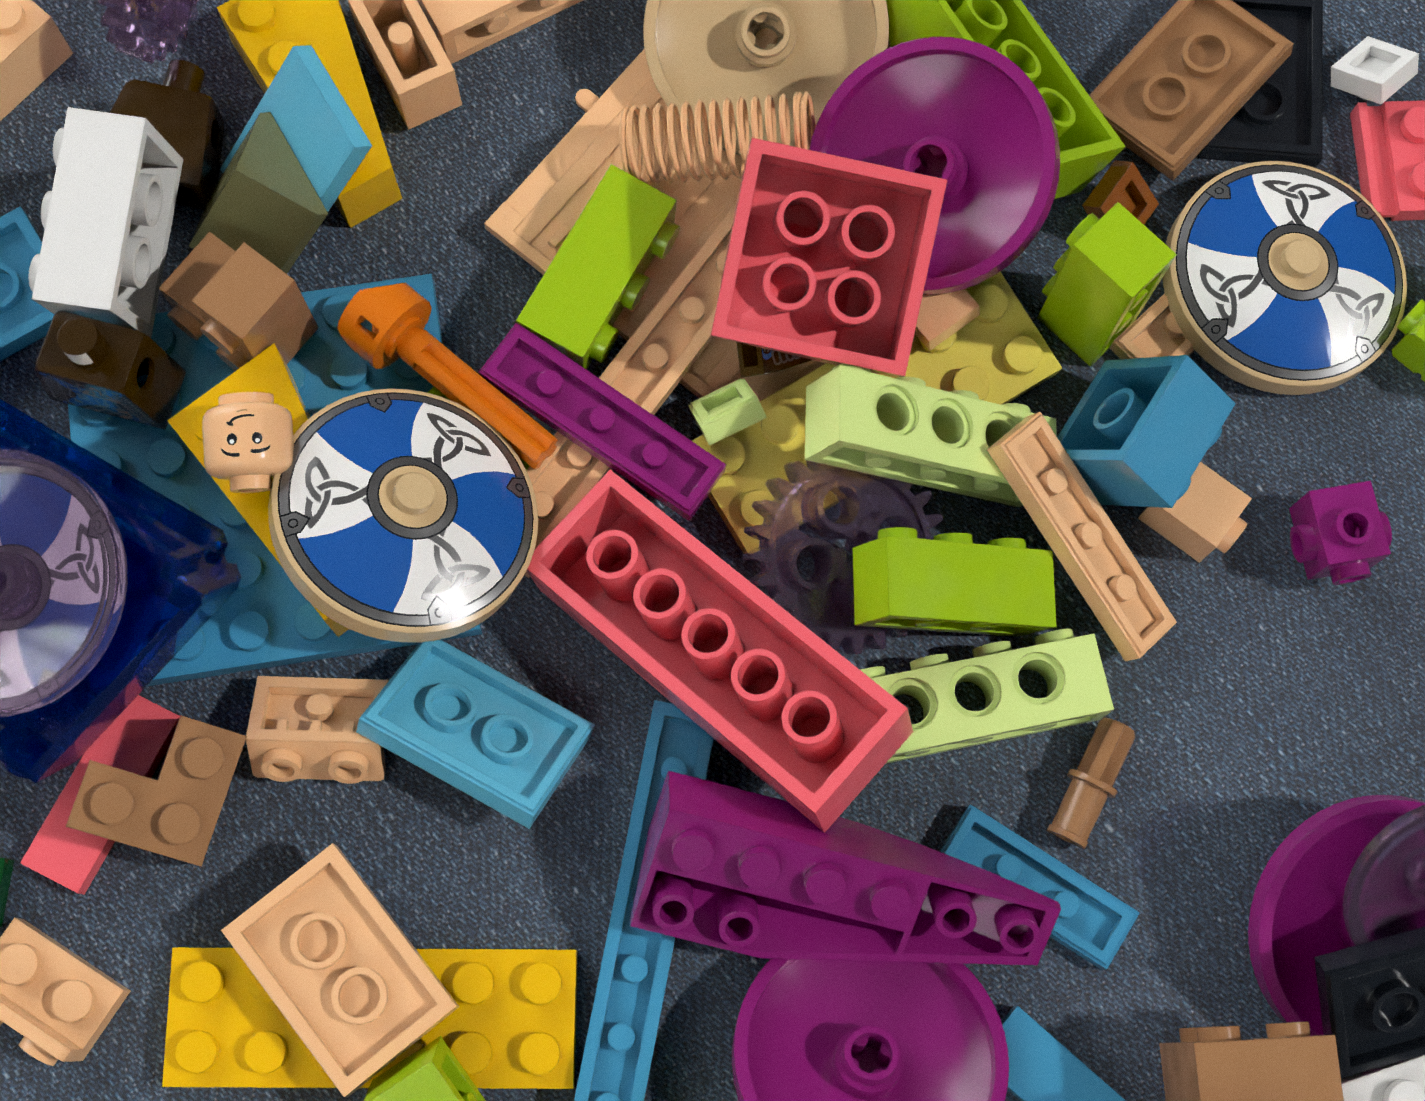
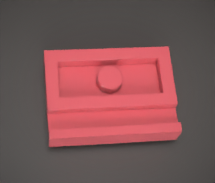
M1425 100L1384 102L1381 106H1367V102H1358L1350 113L1361 194L1383 218L1391 217V221L1425 220Z

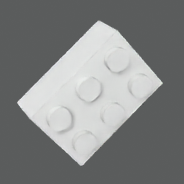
M68 107L64 128L58 129L53 141V159L57 167L52 191L46 192L41 205V222L45 229L40 254H36L33 257L29 268V286L33 292L32 300L53 314L57 311H65L138 330L151 338L184 159L146 118Z

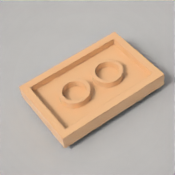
M334 843L221 930L343 1097H349L459 1008V1005L339 847Z

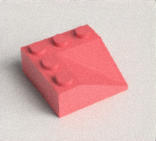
M752 138L746 155L711 336L833 365L843 363L870 369L872 373L894 378L904 377L907 371L947 180Z

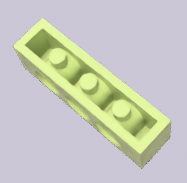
M842 363L834 366L830 372L806 386L805 460L1021 507L1023 504L987 449L1025 417L1034 413L1024 404L1006 403L1000 405L980 400L978 394L972 391L953 390L948 392L928 387L925 381L920 378H892L872 373L867 368ZM1044 416L1057 436L1056 418Z
M1071 628L1059 629L1036 636L1034 638L1036 645L1012 650L1010 641L994 642L973 649L974 658L949 662L947 654L929 655L911 661L910 671L886 675L885 667L883 666L861 669L864 674L893 697L902 694L913 696L920 702L923 708V720L912 724L913 733L887 763L1101 720L1113 711L1114 707L1095 634L1074 637ZM1030 669L1040 673L1047 683L1048 691L1046 697L1033 698L1028 696L1019 685V671ZM961 682H971L979 686L985 695V708L980 711H970L963 708L955 697V685Z

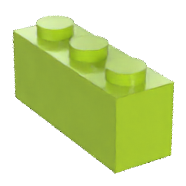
M611 164L516 322L586 370L593 359L602 363L618 336L619 329L613 327L621 311L624 307L633 311L645 293L650 278L644 275L646 269L655 255L661 259L666 257L678 236L680 226L674 223L677 200Z
M1119 202L1100 219L1091 213L1079 223L1065 242L1070 247L1053 266L1057 273L1041 291L1047 299L1037 318L1090 367L1111 347L1113 341L1137 319L1177 255Z
M894 527L881 529L877 532L878 539L852 548L855 626L1016 637L1056 627L1053 551L1026 548L1025 539L998 538L988 541L987 545L973 543L972 535L968 533H943L935 535L933 540L917 538V530L914 528Z

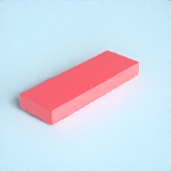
M123 687L20 864L78 894L85 895L115 841L66 827L89 761H96L152 778L169 748L180 716Z

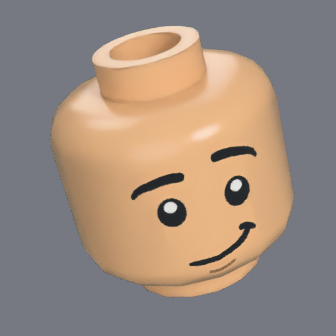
M239 392L219 396L218 406L207 410L204 414L202 432L206 472L215 478L230 480V492L233 493L270 491L274 475L286 471L293 461L294 440L291 412L281 405L274 404V395L271 393Z

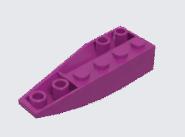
M668 770L648 831L630 926L767 959L1038 965L1061 907L1058 901L990 871L865 824L838 817L824 833L788 801Z

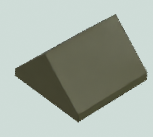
M271 112L259 113L217 182L189 247L194 249L211 232L235 251L243 243H246L287 274L328 215V212Z

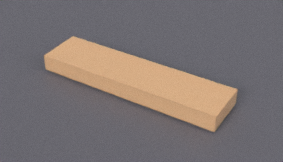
M1039 411L1029 415L989 447L987 451L1125 661L1140 659L1177 622L1042 413Z

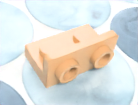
M257 676L246 733V745L253 776L269 778L278 782H289L296 779L336 780L341 783L355 784L362 781L384 780L386 766L383 747L360 735L356 730L359 718L389 680Z
M14 917L0 937V1026L4 1022L24 1037L19 1043L20 1048L47 1065L54 1066L58 1060L62 1062L83 1061L131 991L26 920Z

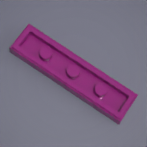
M517 322L479 371V375L507 398L688 521L693 517L726 470L727 465Z

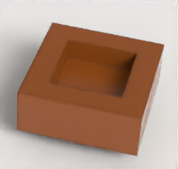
M1115 160L1082 205L1088 215L1093 213L1100 219L1119 202L1142 224H1145L1159 203L1133 162Z

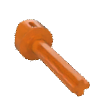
M406 282L361 289L353 296L338 321L337 329L347 345L372 367L383 369L401 358L451 401L473 411L496 429L512 446L516 454L533 469H538L544 460L553 454L557 448L555 444L558 441L555 436L428 331L424 330L432 309L430 302ZM367 319L372 324V331L366 329L361 323Z

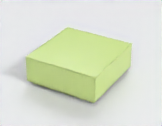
M741 378L688 405L696 424L709 446L767 418L758 397L746 380Z

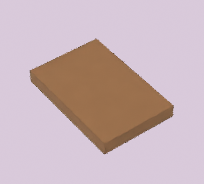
M1178 0L1089 96L1124 145L1173 181L1291 55L1294 43L1232 0Z

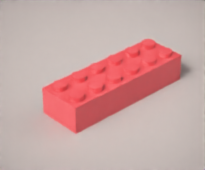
M609 470L534 550L530 565L526 571L543 594L824 833L913 733L906 706L612 470Z

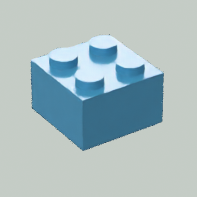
M1188 355L1105 360L1057 438L1101 505L1173 508L1176 501L1188 490L1191 476L1208 448L1219 439L1222 433V425L1236 403Z

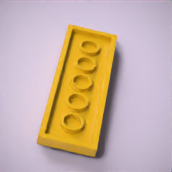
M172 947L162 1087L337 1088L234 948ZM416 949L459 1005V1008L360 1087L369 1088L373 1079L441 1036L477 1088L574 1089L578 951L548 949Z

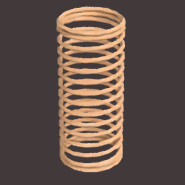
M799 91L793 97L795 147L809 150L816 127L814 107L810 94L807 91L803 94ZM782 93L779 97L782 144L790 146L789 105L787 96ZM768 94L765 98L767 141L776 143L775 105L773 97ZM754 95L751 99L750 108L752 138L763 140L761 105L759 98ZM740 96L736 108L738 140L742 157L740 172H738L735 164L736 132L734 109L728 97L724 100L722 109L724 142L728 158L726 174L721 165V115L718 102L714 98L710 101L708 110L710 143L715 162L713 174L710 173L707 166L709 149L708 121L705 105L700 99L695 105L694 119L691 105L686 100L681 106L680 116L678 108L673 102L667 108V117L662 105L657 103L653 109V118L650 108L646 104H643L641 109L634 104L631 107L627 105L621 112L619 126L623 170L645 183L651 179L657 185L663 179L672 184L677 177L684 183L691 176L699 182L704 175L712 181L718 174L727 180L732 172L737 178L741 179L749 147V120L745 99ZM645 114H646V119H647L648 135H649V156H648V144H647V135H646V128H645ZM659 115L662 128V150L659 134ZM673 117H674V124H675L676 150H675L674 134H673ZM687 119H688V128H689V143H688V134H687ZM632 124L636 143V161L634 156L631 134ZM695 136L701 163L699 176L694 170ZM682 145L688 167L685 177L680 170ZM668 146L671 161L674 168L672 177H669L666 171L668 162ZM655 151L660 168L658 179L653 173Z

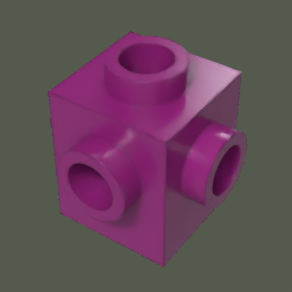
M1371 481L1308 491L1289 508L1293 523L1290 531L1291 549L1295 559L1299 563L1304 564L1307 580L1330 576L1333 585L1357 582L1372 575L1370 568L1391 554L1389 549L1392 541L1391 525L1387 515L1383 511H1379Z

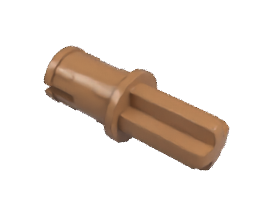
M1103 718L1099 721L1077 769H1069L1067 773L1071 782L1052 824H1049L1047 828L1049 833L1082 849L1086 848L1089 835L1097 822L1107 798H1115L1118 791L1113 788V785L1135 740V732L1130 727L1110 718Z

